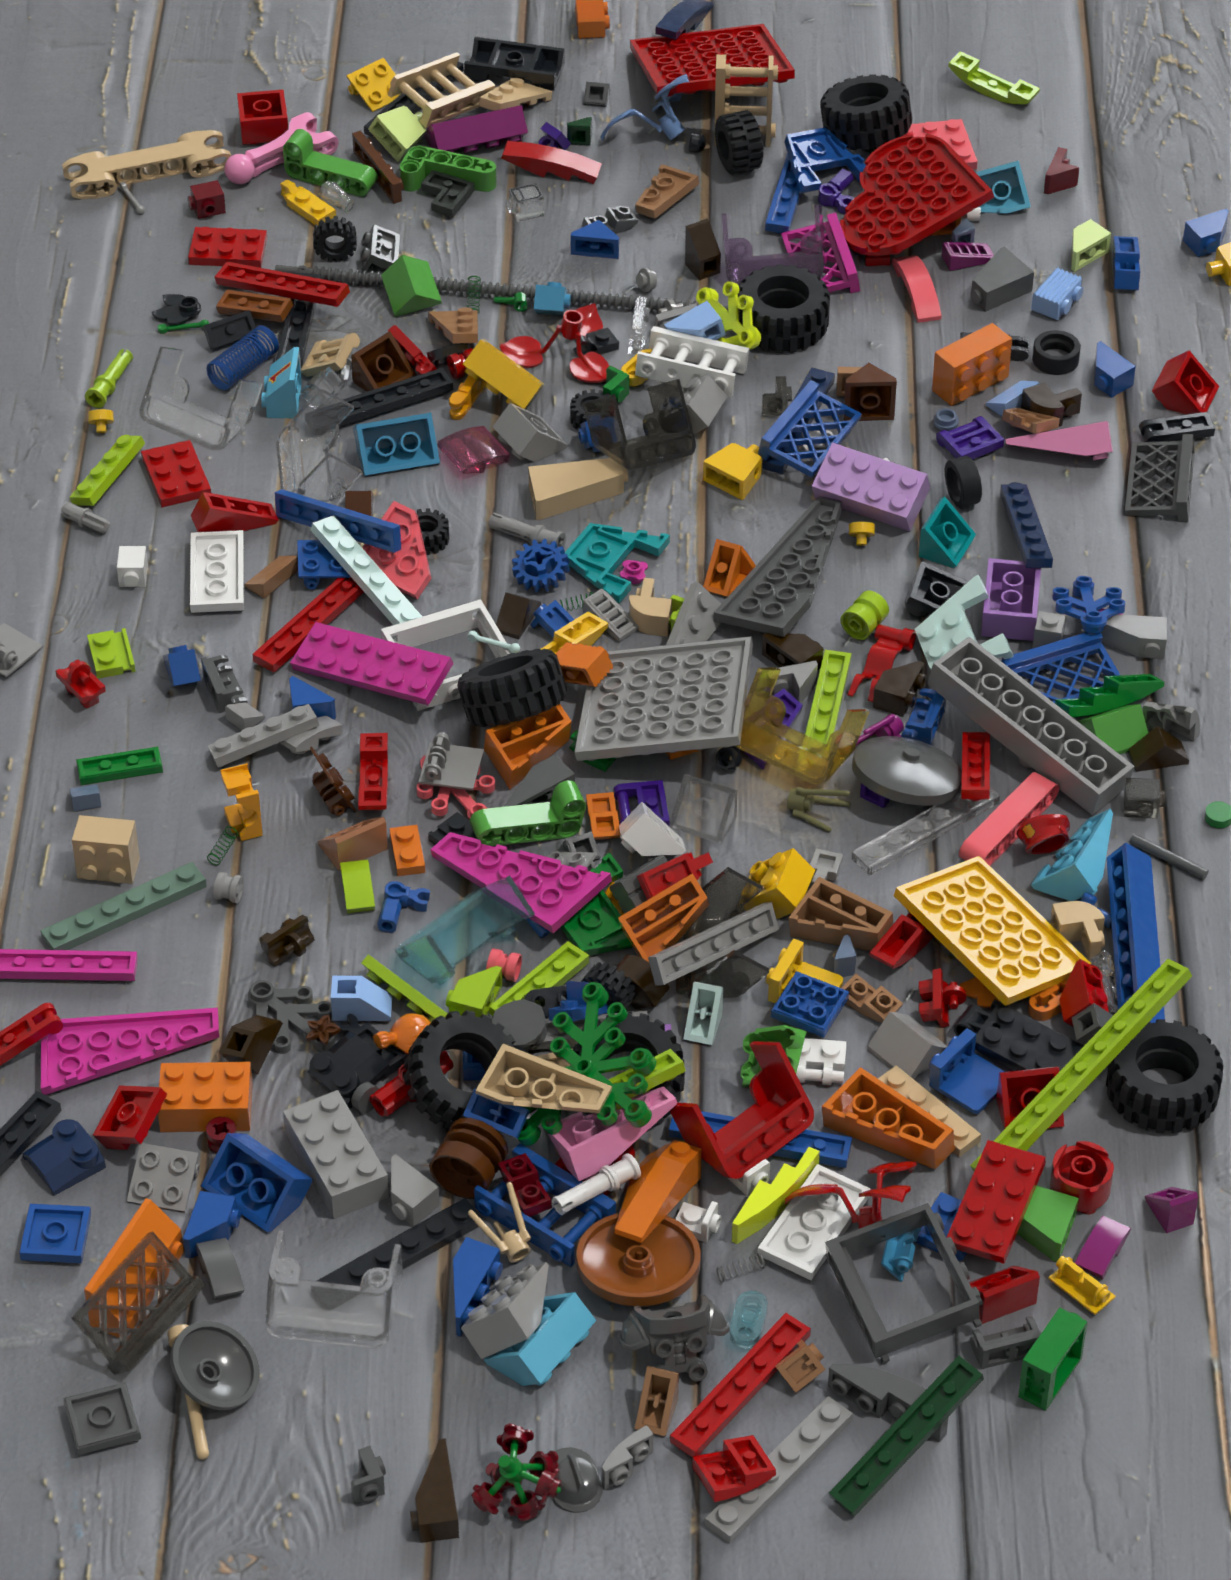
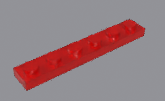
M226 262L214 276L218 285L338 307L350 293L349 286L345 283Z
M337 578L252 654L253 662L274 673L298 651L315 622L328 625L364 591L352 578Z
M785 1313L670 1434V1443L692 1458L693 1456L700 1455L778 1371L775 1365L799 1347L797 1343L800 1340L805 1342L810 1337L811 1328Z

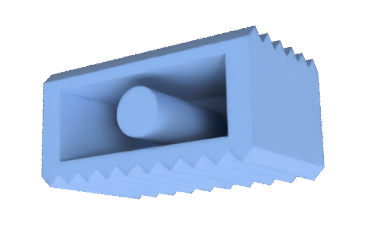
M1059 267L1056 268L1034 292L1031 310L1059 320L1061 315L1069 312L1073 302L1080 300L1083 294L1081 276L1073 275L1072 272L1068 273V271L1063 269L1060 270Z

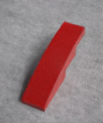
M507 141L501 159L543 178L547 172H550L567 181L574 175L592 184L595 183L602 163L556 147L516 141Z

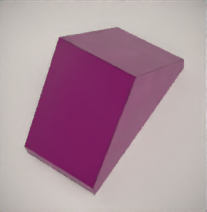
M1169 1187L1145 1196L1147 1204L1166 1234L1194 1224L1198 1202L1197 1192Z

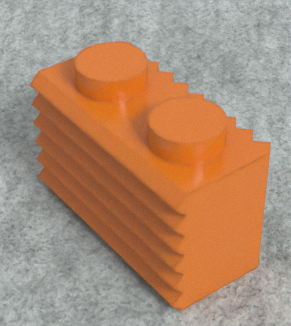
M575 0L578 38H604L605 29H610L608 3L603 2V0Z
M566 642L556 653L564 681L568 683L597 687V684L604 679V676L610 673V669L613 670V664L608 652L600 646L592 647L591 645L584 646L580 643L572 644L571 642Z

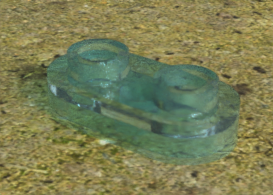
M746 1291L737 1299L730 1324V1340L737 1347L751 1348L761 1339L768 1310V1301L762 1293Z

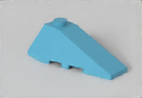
M1019 161L975 172L991 188L994 194L993 199L979 206L981 207V212L1008 214L1031 207Z
M1111 809L1087 819L1070 838L1072 842L1055 854L1058 860L1052 866L1047 864L1039 871L1031 884L1033 889L1068 901H1075L1086 892L1094 895L1098 891L1097 886L1103 878L1113 817Z

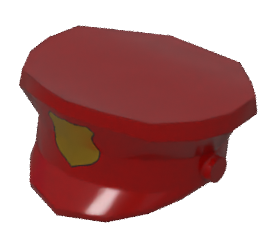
M1039 815L1023 821L1017 830V836L1025 844L1027 854H1047L1061 849L1069 842L1068 831L1070 830V823L1066 815Z

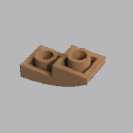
M855 974L841 987L849 991V998L845 1004L866 1017L883 1023L889 1012L896 1013L903 1006V1003L883 986L876 990L858 974Z

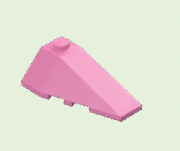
M665 1087L657 1088L631 1098L632 1100L644 1101L652 1112L650 1121L643 1127H633L625 1118V1110L622 1108L616 1110L618 1118L612 1125L606 1126L602 1124L597 1117V1113L584 1116L582 1112H578L561 1120L563 1124L562 1129L557 1134L548 1135L570 1173L578 1181L589 1179L595 1176L602 1166L610 1165L677 1104L676 1098Z

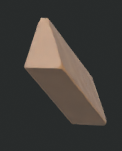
M277 557L246 582L244 587L262 598L267 597L298 571V557Z

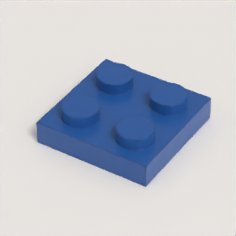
M29 1204L20 1248L21 1260L82 1263L92 1215L91 1207Z

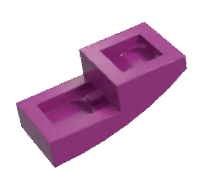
M1102 1216L1081 1249L1075 1264L1084 1271L1104 1279L1115 1255H1119L1131 1228Z

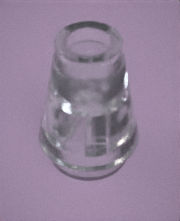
M326 181L321 186L318 196L328 205L346 213L353 208L354 200L336 182Z

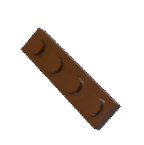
M361 130L352 133L354 154L362 164L372 167L377 172L378 180L376 182L392 203L402 202L404 185L401 178L394 174L391 165L383 160L380 151H376L371 140L366 138Z

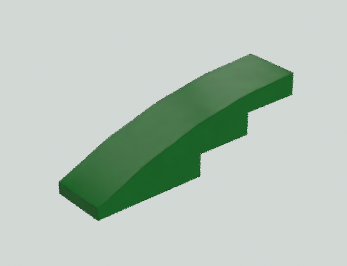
M1151 674L1104 676L1103 687L1080 688L1079 698L1055 699V704L1071 717L1094 715L1140 700L1163 688L1165 681Z

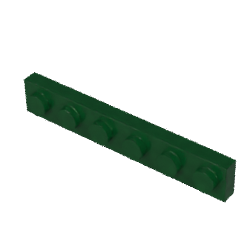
M958 1355L829 1492L830 1498L851 1516L855 1517L984 1380L983 1374Z

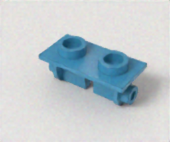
M921 1227L886 1240L881 1265L900 1282L903 1281L904 1273L913 1267V1256L916 1246L912 1243L917 1242Z

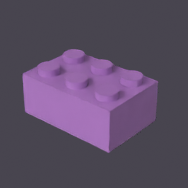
M988 558L986 591L989 598L984 600L981 636L996 637L1003 633L1007 639L1034 641L1041 568H1026L1024 561Z

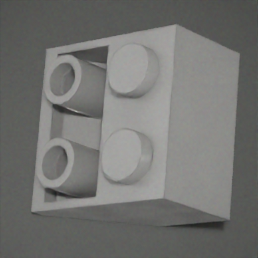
M709 374L700 379L696 377L683 388L679 386L670 393L669 397L671 399L659 410L661 414L655 423L660 427L692 436L710 425L726 400L727 395Z

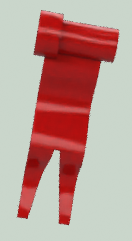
M878 624L874 636L875 640L878 641L869 650L863 672L854 676L847 696L853 697L862 680L869 678L872 679L868 701L873 702L874 688L885 670L892 669L894 659L902 649L907 651L913 649L916 640L915 630L908 628L901 630Z

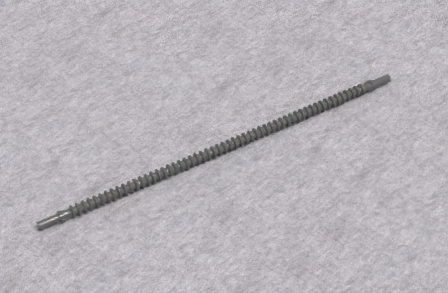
M303 265L299 267L275 266V271L291 274H321V279L329 281L334 280L338 282V280H341V283L348 281L349 284L354 281L356 285L362 282V285L369 283L370 286L375 283L377 287L383 284L380 272L374 274L371 271L368 274L366 270L360 273L359 270L353 272L352 269L347 272L345 268L339 271L338 268L332 270L331 267L326 270L324 266L321 269H318L317 266L310 268ZM433 277L440 293L443 290H446V293L453 291L454 294L460 291L461 295L467 292V295L474 293L477 296L480 289L481 296L488 294V297H491L494 294L495 297L502 295V297H513L516 293L523 292L526 295V299L530 298L533 301L535 298L534 286L528 288L525 285L524 288H521L519 284L517 287H514L513 284L506 286V283L500 286L498 282L496 285H493L492 282L485 284L484 281L482 284L477 285L476 283L478 282L469 283L471 282L469 280L466 283L463 279L461 282H458L457 279L451 281L450 278H447L444 281L442 277L440 280ZM567 289V294H571L573 305L576 302H579V305L595 303L596 306L600 304L601 307L607 305L610 308L613 305L615 309L621 306L622 309L628 307L629 310L634 307L636 311L642 308L643 311L650 309V312L653 309H656L658 312L659 309L665 308V301H662L660 297L658 300H654V297L647 299L646 296L641 299L639 295L636 298H633V295L626 297L625 294L622 297H619V294L612 296L611 293L606 296L604 292L601 295H598L597 292L591 294L590 291L585 294L583 290L577 293L576 290L570 292ZM681 299L679 300V302H675V304L682 303L683 307L695 303L697 304L696 301L690 303L689 300H687L686 303H683Z

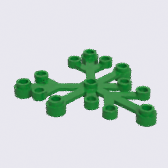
M590 982L582 990V998L586 1003L584 1032L573 1024V1020L566 1012H560L553 1018V1025L559 1032H565L582 1046L581 1057L571 1049L569 1043L563 1037L555 1038L550 1044V1050L556 1057L563 1058L572 1065L564 1068L612 1086L610 1095L601 1111L597 1113V1117L602 1124L609 1126L616 1122L618 1118V1113L616 1112L617 1103L625 1110V1118L633 1127H643L652 1117L650 1108L644 1101L632 1100L626 1094L641 1095L647 1090L648 1082L643 1076L650 1074L655 1069L656 1059L648 1049L637 1048L630 1056L605 1060L616 1048L621 1047L625 1042V1035L615 1026L627 1018L628 1011L620 1002L611 1004L607 1009L608 1017L597 1027L599 1008L607 1003L609 995L600 983ZM605 1038L606 1042L594 1053L595 1046ZM630 1068L636 1072L627 1082L612 1084L601 1074ZM520 1106L530 1110L529 1113L537 1110L529 1119L526 1118L518 1137V1141L522 1145L530 1146L538 1141L541 1135V1130L538 1127L540 1124L550 1135L557 1134L562 1129L563 1124L560 1120L561 1110Z

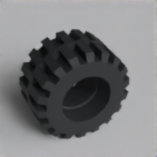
M748 110L718 116L715 124V142L719 158L729 174H736L759 169L763 162L764 148L759 125L752 113Z

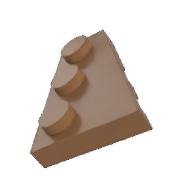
M459 308L458 311L428 312L429 322L431 324L435 323V327L438 330H443L444 336L452 343H478V311H473L472 308Z

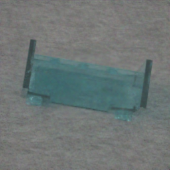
M509 875L471 892L398 945L394 950L403 962L430 983L438 982L441 985L454 976L456 964L491 938L498 935L501 938H505L516 930L514 926L516 923L533 916L535 913Z

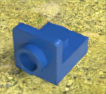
M554 600L548 606L545 603L542 604L533 613L535 619L530 626L534 629L540 624L554 638V632L574 619Z

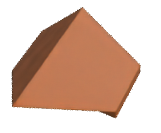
M716 539L703 587L709 592L728 597L756 565L743 546Z

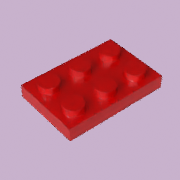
M195 227L188 256L189 265L224 266L226 262L261 268L267 242V230Z
M191 440L141 451L142 461L161 507L197 500L202 492L211 493V487Z

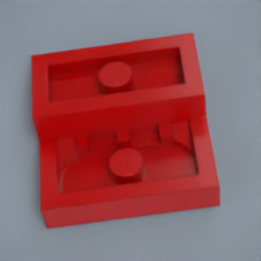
M754 1435L723 1440V1451L693 1456L692 1468L714 1502L747 1493L776 1475L774 1465Z

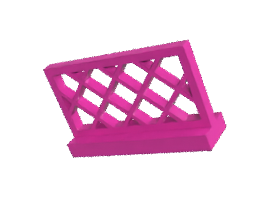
M836 213L828 214L827 222L781 233L791 265H795L799 269L804 267L812 269L810 271L811 274L825 273L826 275L821 280L827 285L829 292L848 287L851 293L860 291L857 270ZM826 232L821 238L813 236L815 233ZM795 238L801 239L798 244L790 242L789 240ZM808 241L815 243L813 248L805 247V244ZM822 246L830 248L827 253L818 250ZM798 252L806 254L803 259L795 257ZM813 256L820 258L818 263L810 262ZM827 261L835 263L832 268L824 266ZM833 276L842 279L836 282L829 281Z

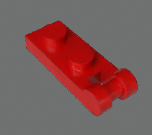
M52 1003L41 1004L0 1031V1066L46 1035L57 1034L63 1029V1023L60 1017L57 1016L56 1009Z

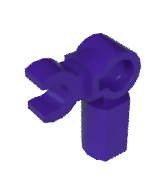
M841 169L828 183L822 184L818 192L819 204L833 208L836 207L840 213L846 214L845 208L854 197L842 195V192L852 183V173Z

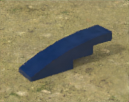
M706 0L682 1L672 8L655 26V34L676 40L681 33H688L690 29L696 30L712 9L713 2Z

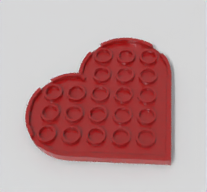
M913 134L905 135L881 145L866 159V166L863 172H860V183L864 192L845 208L846 214L843 220H840V225L848 247L855 252L869 256L895 255L994 198V194L991 188L943 139L930 134H926L925 137H914Z

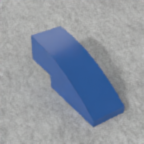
M1113 237L1114 289L1139 290L1140 249L1138 237Z

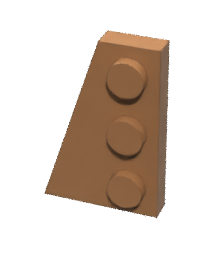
M661 164L659 174L653 176L651 186L644 190L635 204L636 213L654 219L698 186L699 177Z

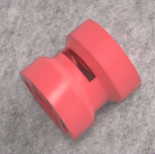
M493 948L489 954L486 969L494 966L502 967V976L504 975L507 981L516 982L522 966V955L512 952L507 956L502 950Z

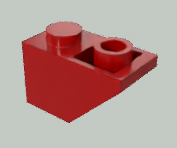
M1082 959L1076 961L1059 998L1063 1020L1073 1026L1072 1017L1093 1003L1109 1012L1107 1006L1108 998L1104 992L1101 971L1095 965H1090Z

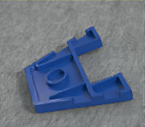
M826 127L787 134L784 142L801 193L819 190L821 181L814 173L815 171L840 166H847L860 182V172H863L866 166L863 163L865 159L859 154L853 155L846 149L848 145L840 141Z

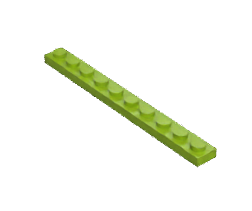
M1167 959L1002 1131L994 1142L1027 1151L1192 977L1190 970ZM981 1155L970 1165L973 1172L976 1169V1166L979 1162Z

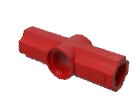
M446 1051L440 1054V1066L444 1075L453 1069V1061ZM404 1064L399 1068L397 1077L370 1096V1103L382 1117H388L408 1101H416V1099L410 1100L407 1093L411 1086L404 1084L403 1075L407 1071L404 1068Z

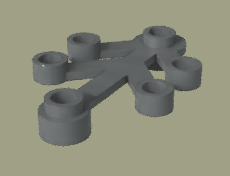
M259 980L254 982L248 991V1000L252 1005L256 1006V1015L267 1017L269 1007L277 1013V1020L283 1023L273 1043L275 1052L279 1054H285L291 1050L288 1022L307 1036L312 1030L309 1028L307 1020L302 1017L303 1015H316L319 1020L325 1015H329L330 1019L332 1018L330 1002L321 1001L311 1004L313 992L308 986L276 989L271 982ZM296 999L297 1004H284L280 1000ZM335 1035L329 1036L327 1045L322 1044L319 1037L312 1040L313 1047L319 1052L328 1051L336 1043Z

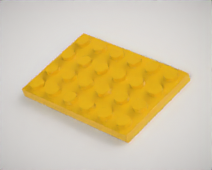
M980 856L896 887L893 896L1005 1006L1068 979L1076 961L1079 959L1091 965L1069 941Z

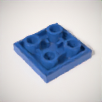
M796 971L771 1010V1017L824 1038L847 1002L849 991Z

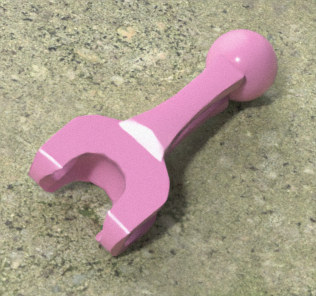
M306 112L292 118L289 123V130L272 142L256 149L247 150L245 155L235 154L229 157L224 167L225 175L232 183L245 184L252 177L258 176L263 171L284 163L283 145L297 129L306 130L311 135L313 151L331 155L337 150L339 141L330 131L315 133L317 130V118L311 113Z

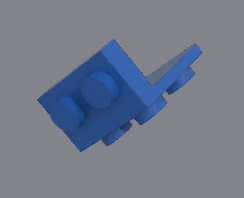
M967 1028L959 1036H954L949 1042L948 1047L941 1054L937 1053L931 1059L929 1064V1086L968 1111L978 1114L997 1096L999 1073L1004 1071L975 1054L976 1033Z

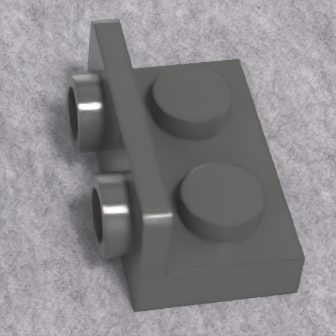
M375 224L369 232H365L361 240V245L364 247L359 258L362 261L361 271H367L371 263L380 268L388 269L399 257L400 234Z

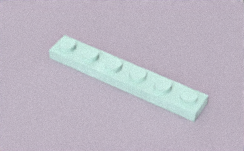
M334 515L312 524L311 532L393 625L422 617Z

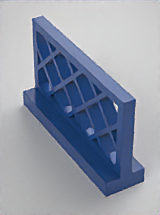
M810 380L761 438L758 455L764 460L772 456L812 478L820 469L831 444L839 445L860 420L862 413L818 391L819 384ZM819 401L827 405L829 409L818 410L816 403ZM838 415H846L851 420L839 421ZM832 416L834 422L823 423L821 417ZM815 417L817 423L805 424L804 418ZM837 429L838 435L827 436L826 430ZM820 430L821 437H810L808 431ZM803 432L804 438L793 439L791 433ZM813 444H825L826 450L815 451ZM807 445L809 451L798 452L796 446ZM780 447H790L792 453H784L778 449ZM812 458L814 465L810 467L804 464L801 459Z
M1086 632L1013 654L1014 657L1002 658L1001 660L1002 663L1020 677L1023 676L1031 679L1030 685L1033 686L1036 681L1049 686L1046 694L1041 693L1053 703H1055V699H1059L1050 695L1053 688L1067 693V696L1061 699L1079 698L1080 690L1074 688L1077 680L1091 685V687H1103V682L1098 680L1101 673L1108 676L1120 675L1102 644L1103 636L1101 632ZM1098 653L1102 659L1101 665L1086 660L1087 656ZM1067 662L1080 665L1077 672L1062 666ZM1083 666L1097 671L1095 679L1080 674ZM1048 669L1056 673L1052 680L1038 675L1039 671ZM1061 674L1072 678L1071 686L1057 682L1058 675Z

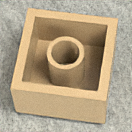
M79 815L72 837L77 878L133 884L140 860L135 821Z

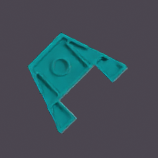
M589 523L565 551V554L568 555V565L599 590L603 589L620 604L631 590V581L615 576L613 572L633 548L641 549L659 557L670 543V535L660 533V536L648 535V531L638 530L636 533L624 532L623 527Z

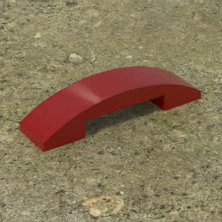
M360 733L358 810H386L388 800V733Z

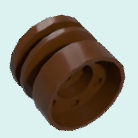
M460 1118L453 1122L443 1143L440 1144L429 1164L430 1173L435 1181L446 1191L458 1197L474 1199V1188L477 1185L485 1190L489 1188L495 1173L499 1170L498 1163L504 1161L509 1152L507 1142L495 1128L487 1123L473 1118Z

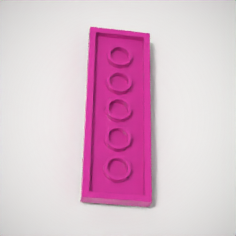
M315 622L290 662L293 670L427 706L454 664L451 657L318 622Z

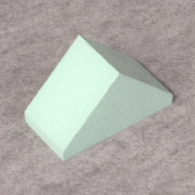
M694 981L684 1040L713 1045L722 1017L723 987Z

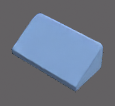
M1020 381L986 402V406L1000 416H1003V410L1021 407L1023 389L1040 383L1037 381Z

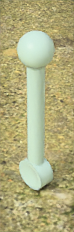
M470 631L467 635V639L470 642H484L509 649L512 653L520 651V646L517 643L508 644L482 637L475 631Z

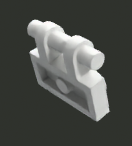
M805 1038L796 1073L800 1083H805V1080L820 1081L822 1085H831V1082L843 1083L847 1041Z

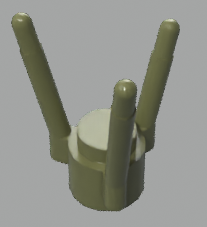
M793 787L788 796L787 808L793 810L792 816L802 818L818 828L831 832V827L804 812L806 810L811 811L814 802L849 807L851 806L849 801L819 796H849L850 792L845 790Z

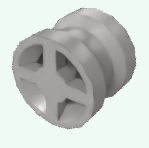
M219 872L214 883V899L222 900L226 898L232 903H238L243 893L244 877L241 875L232 877L228 876L226 872Z

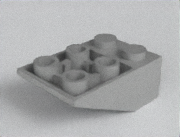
M547 1262L536 1267L530 1264L521 1269L512 1278L510 1275L500 1278L494 1283L496 1288L482 1297L481 1301L483 1303L469 1312V1319L461 1329L481 1359L528 1339L541 1324L549 1267Z

